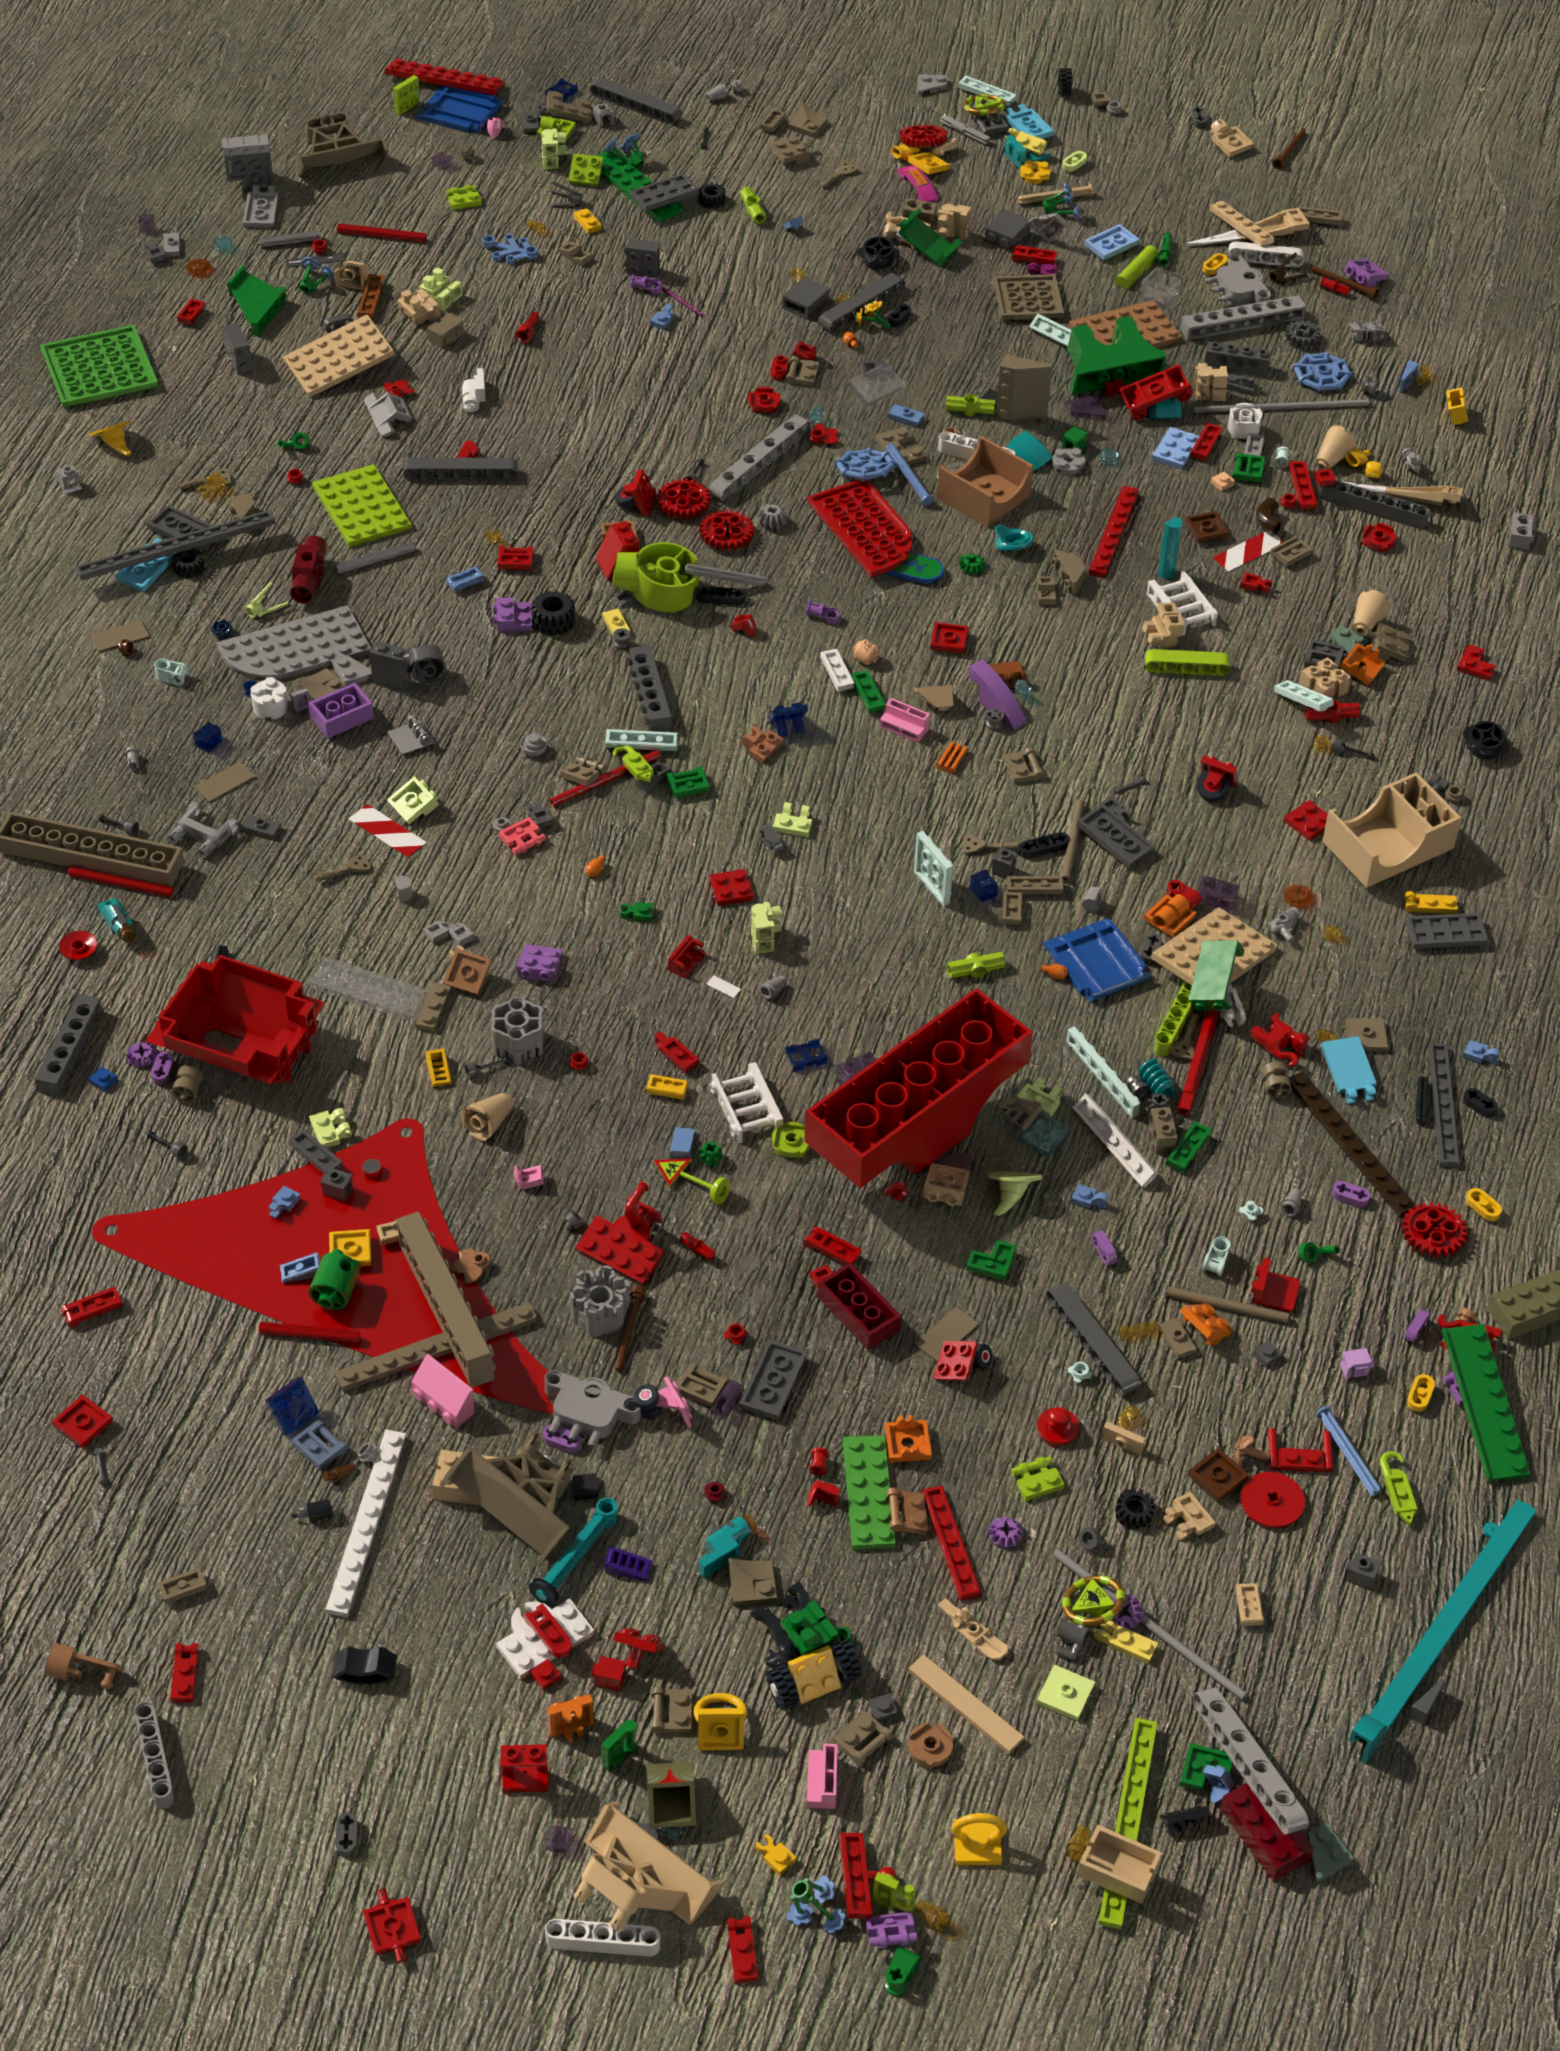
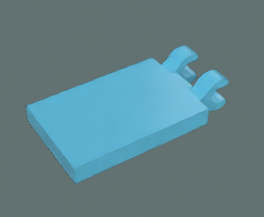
M1024 104L1018 105L1020 112L1017 113L1012 108L1005 109L1008 114L1005 115V119L1013 129L1041 139L1054 135V130L1032 108L1027 109Z
M156 538V539L153 541V543L160 542V541H163V540H162V539H159V538ZM173 555L124 568L115 575L116 580L144 592L173 562Z
M1359 1036L1322 1042L1321 1048L1338 1094L1344 1093L1348 1104L1356 1103L1355 1098L1358 1097L1356 1091L1363 1090L1366 1101L1374 1100L1373 1095L1376 1094L1375 1087L1377 1083Z

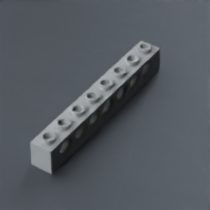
M1297 295L1182 316L1180 329L1187 340L1302 320L1305 316L1306 305L1300 296Z

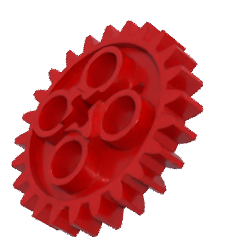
M919 124L917 126L911 125V127L900 130L899 140L906 146H916V148L919 146L922 148L924 146L928 148L930 146L935 147V145L940 146V144L947 142V130L941 128V126H931V124L928 126L925 124L922 126Z
M679 478L677 482L675 480H672V483L666 482V486L662 485L657 493L659 509H662V513L667 512V516L673 515L674 519L677 516L681 520L683 517L689 519V516L695 518V514L701 516V512L705 513L711 503L708 488H705L704 484L700 485V481L694 483V479L688 481L685 478L682 481Z
M724 509L722 513L717 510V514L711 512V516L706 515V519H702V523H700L701 540H704L705 544L709 543V547L715 546V550L721 548V551L727 548L730 551L733 548L736 551L737 547L743 548V544L748 545V541H752V537H754L753 521H750V517H745V514L739 515V511L733 513V510L727 512ZM725 521L728 522L729 539L726 538Z
M1430 1201L1429 1206L1422 1202L1421 1207L1415 1205L1414 1210L1410 1208L1408 1214L1405 1213L1401 1225V1233L1404 1234L1403 1240H1408L1407 1246L1414 1245L1413 1251L1421 1250V1256L1424 1253H1428V1258L1434 1254L1439 1259V1256L1442 1254L1444 1258H1447L1448 1253L1454 1256L1455 1251L1460 1252L1461 1246L1464 1247L1468 1235V1227L1465 1226L1466 1221L1460 1220L1461 1214L1455 1215L1456 1209L1449 1211V1205L1443 1208L1440 1202L1437 1206H1434L1432 1201Z

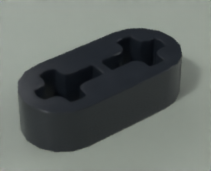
M907 304L897 306L888 315V323L892 327L902 325L911 316V307Z
M1468 1088L1464 1092L1463 1102L1466 1106L1483 1117L1491 1118L1495 1116L1498 1108L1495 1100L1475 1088Z

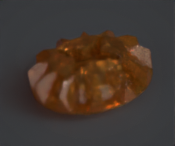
M194 258L193 260H188L186 264V271L195 276L204 275L211 270L210 261H207L206 258Z
M1293 883L1292 886L1286 887L1283 897L1288 904L1294 907H1305L1312 902L1313 891L1309 890L1308 886L1303 887L1301 883L1299 885ZM1297 892L1301 893L1299 898H1297Z

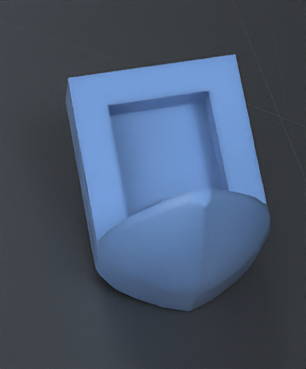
M1206 1765L1203 1774L1212 1785L1210 1797L1212 1803L1215 1804L1222 1800L1223 1795L1231 1792L1235 1782L1224 1767Z

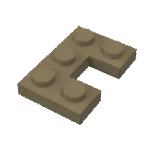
M548 91L547 113L590 124L591 101L577 98L574 106L563 103V94L557 91Z
M906 427L876 434L875 440L883 451H887L886 446L893 443L908 465L926 461V455L920 446L904 450L900 445L912 441V435Z

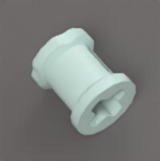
M1279 447L1276 451L1277 457L1274 463L1278 468H1285L1289 465L1288 458L1291 456V451L1287 447Z

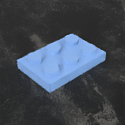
M1119 224L1086 239L1084 245L1101 259L1106 260L1139 245L1140 239Z
M1169 427L1154 451L1152 460L1182 470L1200 436Z

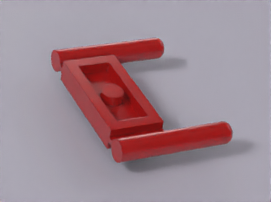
M1268 1429L1271 1470L1280 1468V1470L1326 1471L1328 1473L1334 1471L1330 1431L1326 1430L1323 1432L1324 1452H1322V1450L1295 1448H1280L1278 1450L1276 1429Z

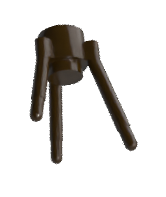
M1297 252L1269 273L1273 283L1280 282L1282 284L1285 281L1307 276V273L1284 278L1286 275L1285 265L1297 255Z

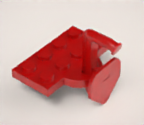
M639 1182L632 1196L626 1199L625 1215L619 1217L614 1223L596 1215L575 1249L605 1266L612 1267V1270L644 1286L664 1256L665 1251L649 1242L651 1238L650 1223H662L663 1218L658 1211L639 1201L645 1191L649 1190L645 1182Z

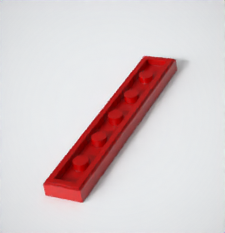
M943 1486L923 1489L925 1505L959 1600L963 1601L980 1597L981 1590Z

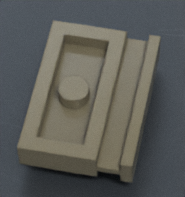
M1294 536L1271 548L1270 554H1274L1276 559L1288 567L1311 555L1313 549L1304 541L1298 540L1297 536Z

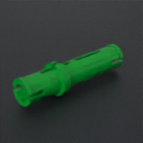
M1168 232L1163 235L1162 246L1159 251L1160 258L1158 263L1161 267H1166L1171 257L1170 250L1173 236Z

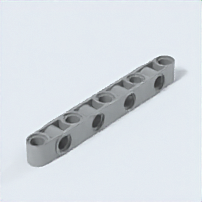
M797 414L792 416L716 478L708 488L710 495L725 501L810 430L811 421Z
M1214 1687L1195 1692L1193 1694V1702L1196 1710L1284 1834H1290L1307 1829L1309 1827V1820L1305 1810L1220 1691Z

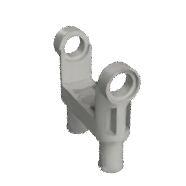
M192 801L187 808V813L176 823V828L167 836V840L171 844L176 845L186 835L204 843L197 849V853L200 857L206 858L213 849L219 848L230 835L236 836L238 834L241 822L232 818L227 820L216 831L197 822L202 812V804Z

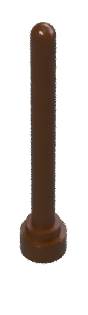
M1302 128L1281 156L1274 158L1272 166L1275 169L1280 170L1283 168L1285 159L1304 136L1306 129Z
M1316 266L1311 268V271L1365 293L1369 299L1375 300L1379 294V288L1363 286Z
M633 1285L630 1290L629 1296L632 1303L615 1365L617 1372L623 1370L640 1303L646 1298L647 1289L641 1285Z

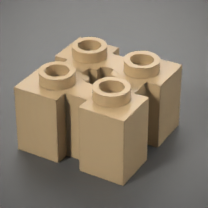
M1327 657L1317 662V667L1310 666L1302 670L1299 685L1333 699L1334 695L1338 698L1348 693L1351 677L1342 669H1336L1337 665Z

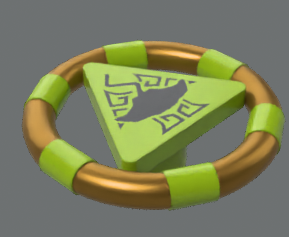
M991 94L974 95L968 97L963 102L964 110L975 115L996 114L1004 110L1006 106L1003 98ZM974 101L975 109L969 106V104Z
M1104 1575L1084 1577L1073 1583L1065 1592L1062 1599V1609L1067 1618L1074 1623L1082 1626L1101 1625L1115 1618L1122 1610L1125 1603V1591L1121 1584L1111 1577ZM1097 1583L1111 1586L1116 1591L1115 1605ZM1086 1586L1083 1593L1071 1609L1072 1596L1076 1593V1591ZM1088 1612L1091 1617L1095 1618H1086L1076 1614Z

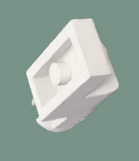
M483 368L477 369V375H474V379L465 380L463 383L462 397L465 412L473 413L479 409V402H485Z
M1229 984L1226 1000L1231 1005V1009H1223L1219 1011L1221 1019H1225L1230 1027H1233L1232 1019H1235L1238 1026H1241L1246 1021V1015L1236 988H1232V985Z

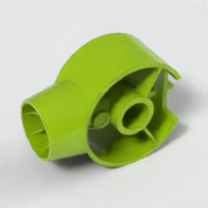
M668 542L649 544L639 552H617L612 586L632 592L641 604L650 609L660 612L680 611L691 605L695 586L698 587L700 579L695 577V575L686 574L685 566L687 564L697 565L698 559L687 548Z

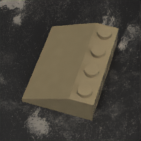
M1005 354L999 371L996 418L1009 421L1047 418L1052 364Z

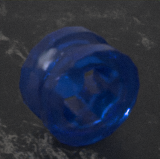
M248 680L244 682L245 696L251 697V687L257 684V681Z

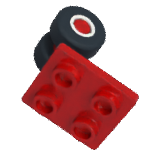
M944 1341L933 1378L942 1381H967L972 1364L978 1369H986L990 1366L993 1358L992 1350L987 1344H978L976 1341Z

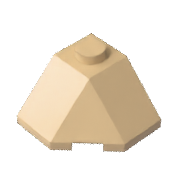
M347 261L334 272L335 286L364 291L370 274V267L364 263Z
M952 685L914 688L915 693L933 708H938V711L949 710V707L953 706Z

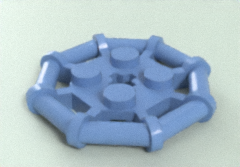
M1326 351L1325 353L1318 354L1306 353L1298 363L1293 365V371L1297 375L1298 383L1313 388L1317 392L1325 390L1339 391L1353 377L1345 359L1337 358Z
M870 447L863 450L846 451L843 457L835 461V467L840 470L842 477L860 479L862 482L879 477L883 479L897 466L896 461L891 458L888 451H877Z

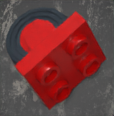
M643 469L637 470L633 483L624 485L617 491L615 500L621 508L638 506L642 516L645 517L649 516L657 493L655 488L652 487L648 475L645 474Z
M1202 756L1200 761L1202 774L1197 780V791L1207 801H1219L1228 793L1229 786L1236 787L1238 783L1237 768L1232 763L1220 762L1213 756Z

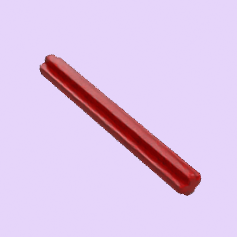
M264 1321L259 1323L258 1328L260 1334L358 1343L361 1337L360 1331Z

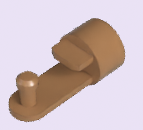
M54 1643L48 1654L44 1672L45 1676L67 1681L68 1677L79 1680L82 1678V1672L72 1668L74 1662L106 1670L104 1680L101 1681L100 1685L102 1688L109 1690L113 1687L112 1681L115 1673H122L124 1668L112 1662L78 1654L74 1647Z

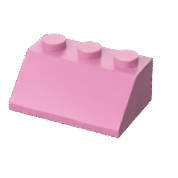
M429 1354L426 1355L411 1381L412 1394L418 1401L422 1400L427 1404L432 1412H437L442 1416L447 1424H452L458 1428L475 1414L473 1389Z

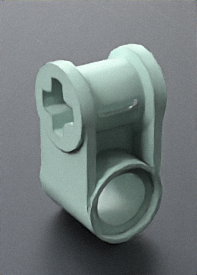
M162 658L156 660L154 664L156 679L160 682L182 686L185 682L184 678L190 673V668L184 663Z
M1217 1237L1213 1240L1209 1252L1205 1256L1202 1271L1208 1270L1217 1273L1220 1277L1222 1276L1231 1245L1227 1238Z

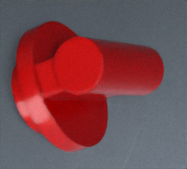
M898 1181L884 1190L885 1195L893 1196L895 1201L904 1199L908 1192L906 1183Z

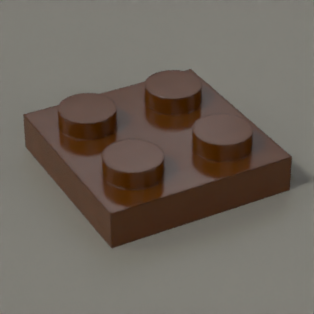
M1217 511L1185 517V523L1197 543L1229 536V531Z
M1220 1448L1215 1449L1188 1471V1476L1217 1502H1220L1244 1483L1249 1476L1246 1471Z

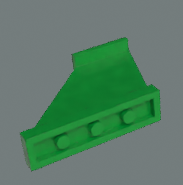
M244 265L235 272L234 276L227 283L229 296L234 295L254 336H259L287 301L286 287L274 288L248 273Z

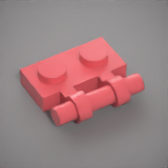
M530 817L499 831V838L508 847L517 846L512 848L514 855L527 852V849L533 846L537 847L546 840L545 834L537 835L540 833L539 827Z

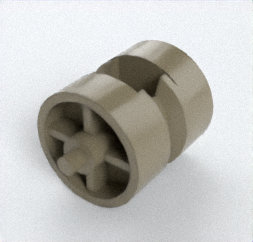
M1271 1062L1265 1065L1262 1069L1267 1095L1271 1098H1283L1290 1094L1292 1088L1286 1064L1283 1062Z
M185 1065L179 1068L176 1076L177 1080L174 1082L171 1093L175 1099L190 1103L196 1100L199 1091L198 1087L203 1079V1073L194 1066Z

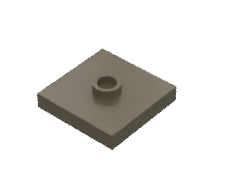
M1345 1018L1347 1038L1359 1036L1365 1052L1388 1051L1383 1018Z

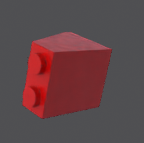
M627 521L610 525L596 556V561L608 581L613 580L617 552H639V541Z

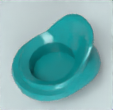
M997 525L995 527V532L998 535L995 546L1000 551L1022 550L1031 546L1034 541L1032 533L1028 531L1011 529L1004 525Z

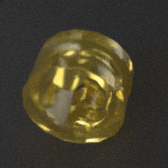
M1324 735L1315 737L1313 743L1315 750L1325 752L1329 749L1330 740Z

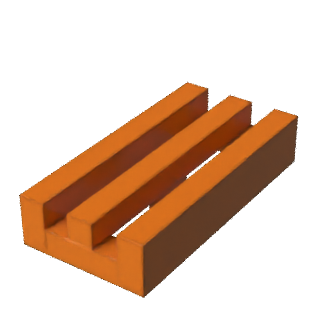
M951 741L938 761L937 769L954 774L967 753L968 746L964 745V747H961L959 743L954 745V742ZM959 751V755L952 764L951 768H949L950 763L953 761L955 755Z

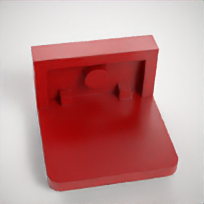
M1263 1258L1262 1265H1257L1255 1277H1258V1281L1254 1280L1251 1292L1255 1293L1253 1304L1293 1312L1300 1280L1269 1272L1271 1259Z

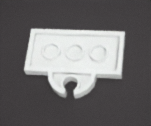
M571 1599L566 1600L552 1610L544 1604L569 1636L572 1648L595 1635L594 1629ZM526 1602V1611L533 1612L537 1606L543 1603ZM517 1607L511 1617L513 1633L498 1641L496 1648L521 1680L530 1674V1670L548 1659L551 1662L557 1657L550 1653L534 1630L527 1625L521 1616V1610Z

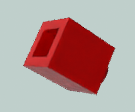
M600 1656L598 1664L594 1663L591 1676L594 1677L595 1686L621 1692L626 1676V1661Z

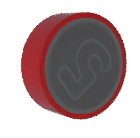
M369 1158L362 1163V1173L364 1176L375 1178L381 1174L382 1165L378 1159Z

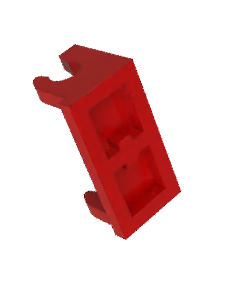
M688 934L669 956L668 971L686 979L706 956V952L700 949L704 944Z

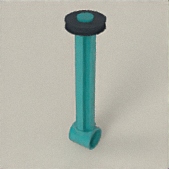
M600 1499L596 1504V1511L593 1517L544 1579L535 1578L529 1584V1591L539 1602L547 1606L555 1605L556 1601L559 1600L557 1589L605 1528L616 1524L618 1504L614 1499Z

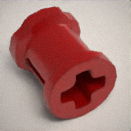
M820 1447L812 1449L810 1454L812 1457V1464L809 1466L810 1473L816 1476H823L828 1472L826 1462L829 1458V1451Z

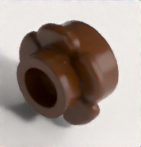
M123 639L118 645V650L123 656L131 655L134 651V644L128 639Z

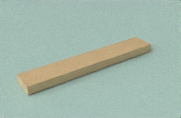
M924 1654L908 1668V1672L1008 1755L1024 1740L1022 1734Z

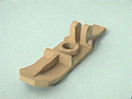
M946 1598L938 1604V1607L952 1619L954 1628L983 1655L995 1661L1001 1660L1008 1654V1645L1000 1641L990 1632L989 1628L984 1627L974 1618L968 1608L964 1607L960 1610ZM974 1627L976 1630L971 1631L969 1628Z

